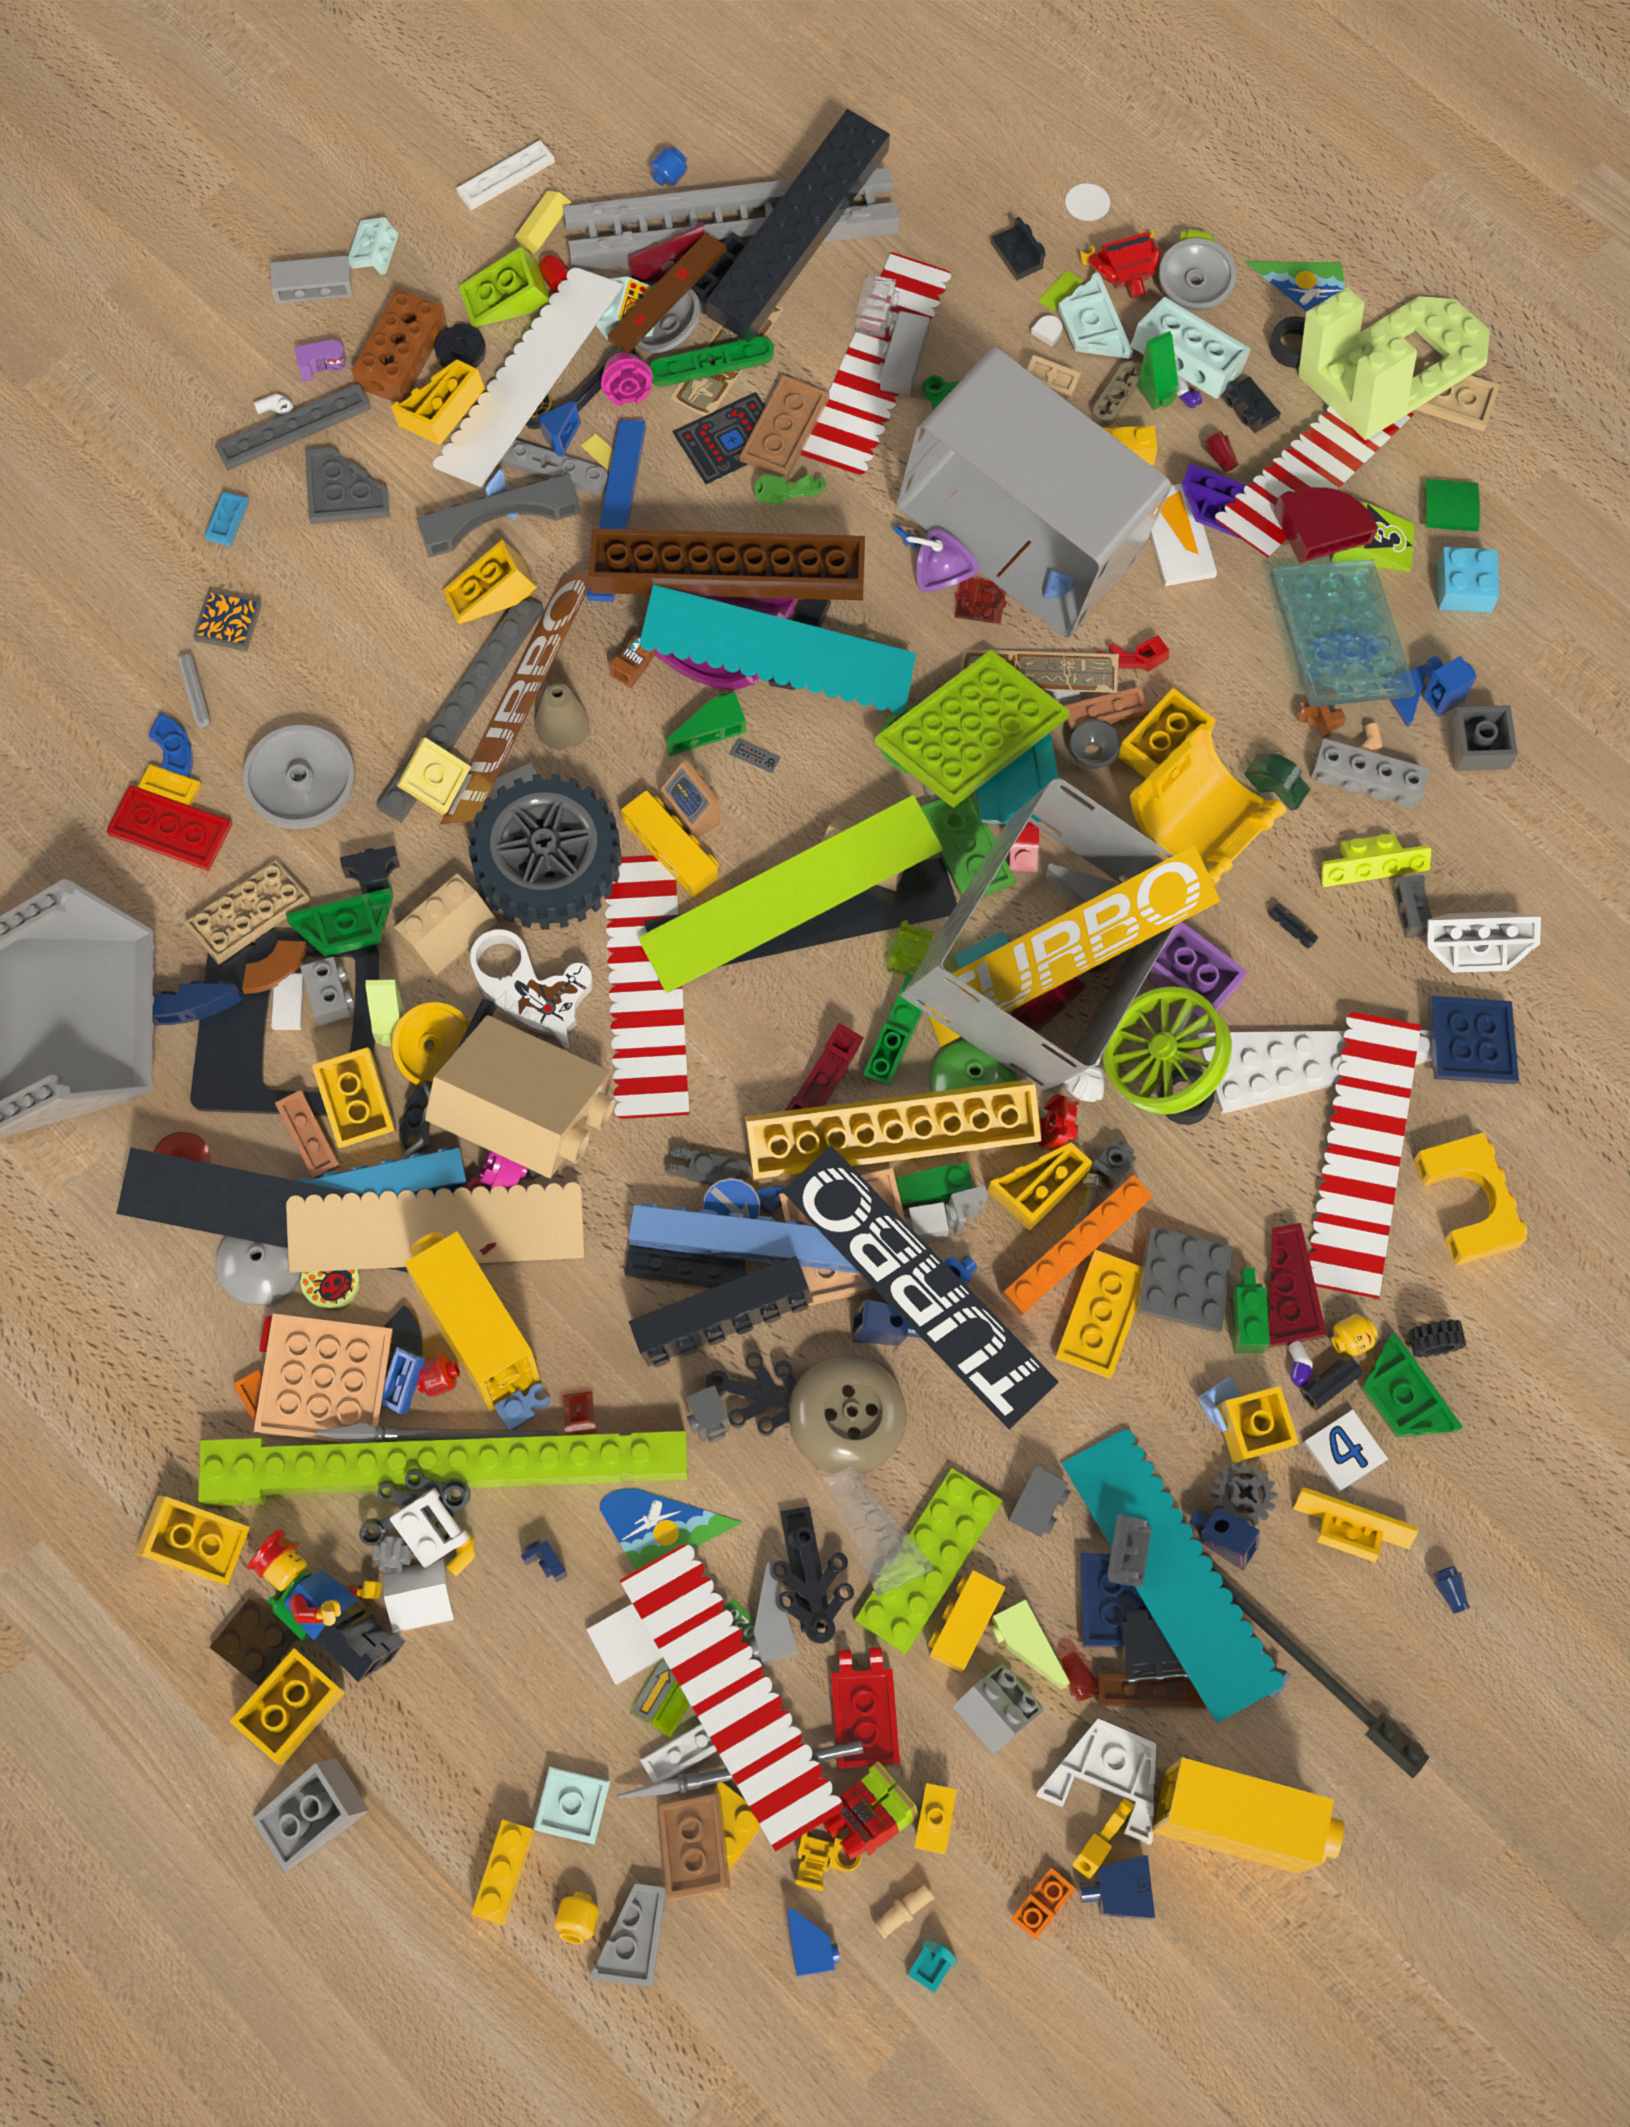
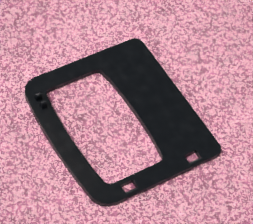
M267 931L256 939L255 946H245L219 965L208 953L204 982L206 984H217L219 981L232 982L243 994V1000L229 1009L199 1021L190 1101L196 1110L206 1112L280 1114L275 1102L297 1092L268 1090L264 1087V1045L271 989L258 993L244 994L242 987L246 964L257 963L267 958L275 950L278 941H306L308 947L305 956H324L298 932ZM371 945L328 956L349 957L355 960V1008L349 1053L368 1047L371 1049L372 1055H374L375 1039L372 1033L366 980H380L378 948L376 945ZM302 1091L315 1116H328L320 1092Z

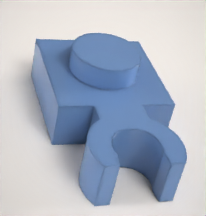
M540 1383L533 1385L525 1397L519 1390L494 1405L508 1430H516L534 1419L535 1414L532 1409L535 1407L545 1408L550 1404L551 1401L548 1396L543 1400L535 1398L536 1393L543 1389Z

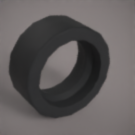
M1286 317L1278 322L1273 330L1270 341L1271 354L1278 363L1286 367L1300 368L1301 351H1293L1285 347L1281 342V337L1289 333L1303 336L1305 317Z
M1183 1068L1193 1083L1203 1074V1072L1195 1068ZM1178 1069L1172 1072L1173 1086L1178 1082H1187ZM1164 1082L1159 1091V1098L1165 1097ZM1215 1091L1194 1111L1164 1115L1177 1124L1192 1125L1198 1123L1208 1115L1215 1100Z

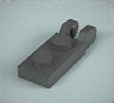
M671 1147L669 1151L671 1157L690 1161L688 1169L682 1165L667 1164L665 1171L670 1175L687 1178L688 1181L712 1185L720 1179L729 1177L746 1181L750 1161Z

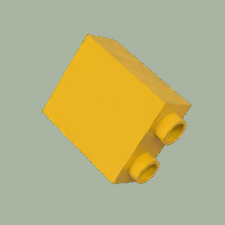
M436 1231L414 1243L410 1248L413 1258L404 1263L416 1292L489 1412L495 1409L494 1405L519 1390L523 1392L541 1381L532 1350L459 1233L456 1231L444 1238L440 1231Z
M1182 1757L1164 1772L1152 1832L1283 1870L1301 1873L1322 1865L1327 1857L1337 1858L1343 1841L1345 1822L1342 1819L1331 1817L1334 1799Z

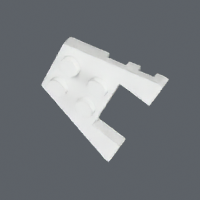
M1097 1719L1038 1790L1036 1796L1063 1807L1073 1779L1076 1777L1134 1802L1135 1806L1131 1811L1123 1834L1151 1845L1153 1841L1156 1743Z

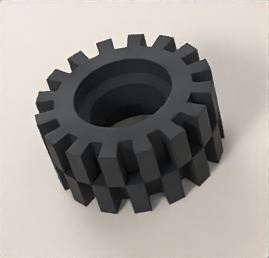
M1460 1320L1430 1322V1324H1422L1420 1327L1416 1326L1408 1332L1413 1355L1417 1357L1448 1354L1449 1352L1458 1351V1349H1462L1467 1345Z

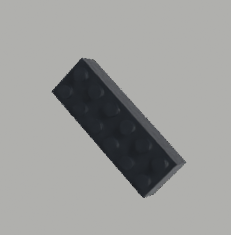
M794 1256L628 1322L640 1355L648 1366L660 1367L669 1363L671 1357L679 1354L681 1356L691 1355L698 1351V1347L707 1343L710 1346L719 1344L726 1340L725 1336L735 1332L737 1335L745 1334L753 1330V1325L758 1323H773L781 1318V1314L792 1311V1313L801 1312L809 1307L808 1304L812 1303L813 1299L797 1256Z

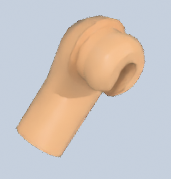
M1371 723L1365 726L1367 740L1364 742V745H1359L1357 748L1378 753L1382 748L1380 730L1377 723Z

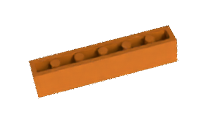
M1132 1175L1011 1284L1001 1296L1019 1316L1023 1315L1146 1204L1153 1195L1135 1175Z

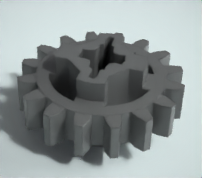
M1246 1461L1241 1463L1240 1468H1237L1233 1462L1229 1465V1472L1225 1469L1220 1470L1219 1475L1222 1479L1215 1478L1212 1482L1218 1488L1210 1492V1496L1218 1499L1212 1507L1221 1508L1246 1523L1250 1521L1255 1527L1259 1524L1258 1517L1265 1521L1269 1517L1266 1510L1273 1511L1275 1509V1505L1270 1502V1500H1274L1278 1496L1277 1493L1270 1491L1275 1485V1481L1267 1482L1265 1478L1269 1472L1266 1470L1261 1474L1258 1473V1464L1249 1469ZM1239 1476H1247L1252 1479L1242 1480ZM1225 1486L1226 1490L1229 1492L1228 1502L1226 1501L1224 1495ZM1259 1487H1261L1263 1493V1502L1258 1497ZM1246 1490L1249 1495L1241 1499L1238 1495ZM1236 1510H1247L1249 1514L1239 1513Z

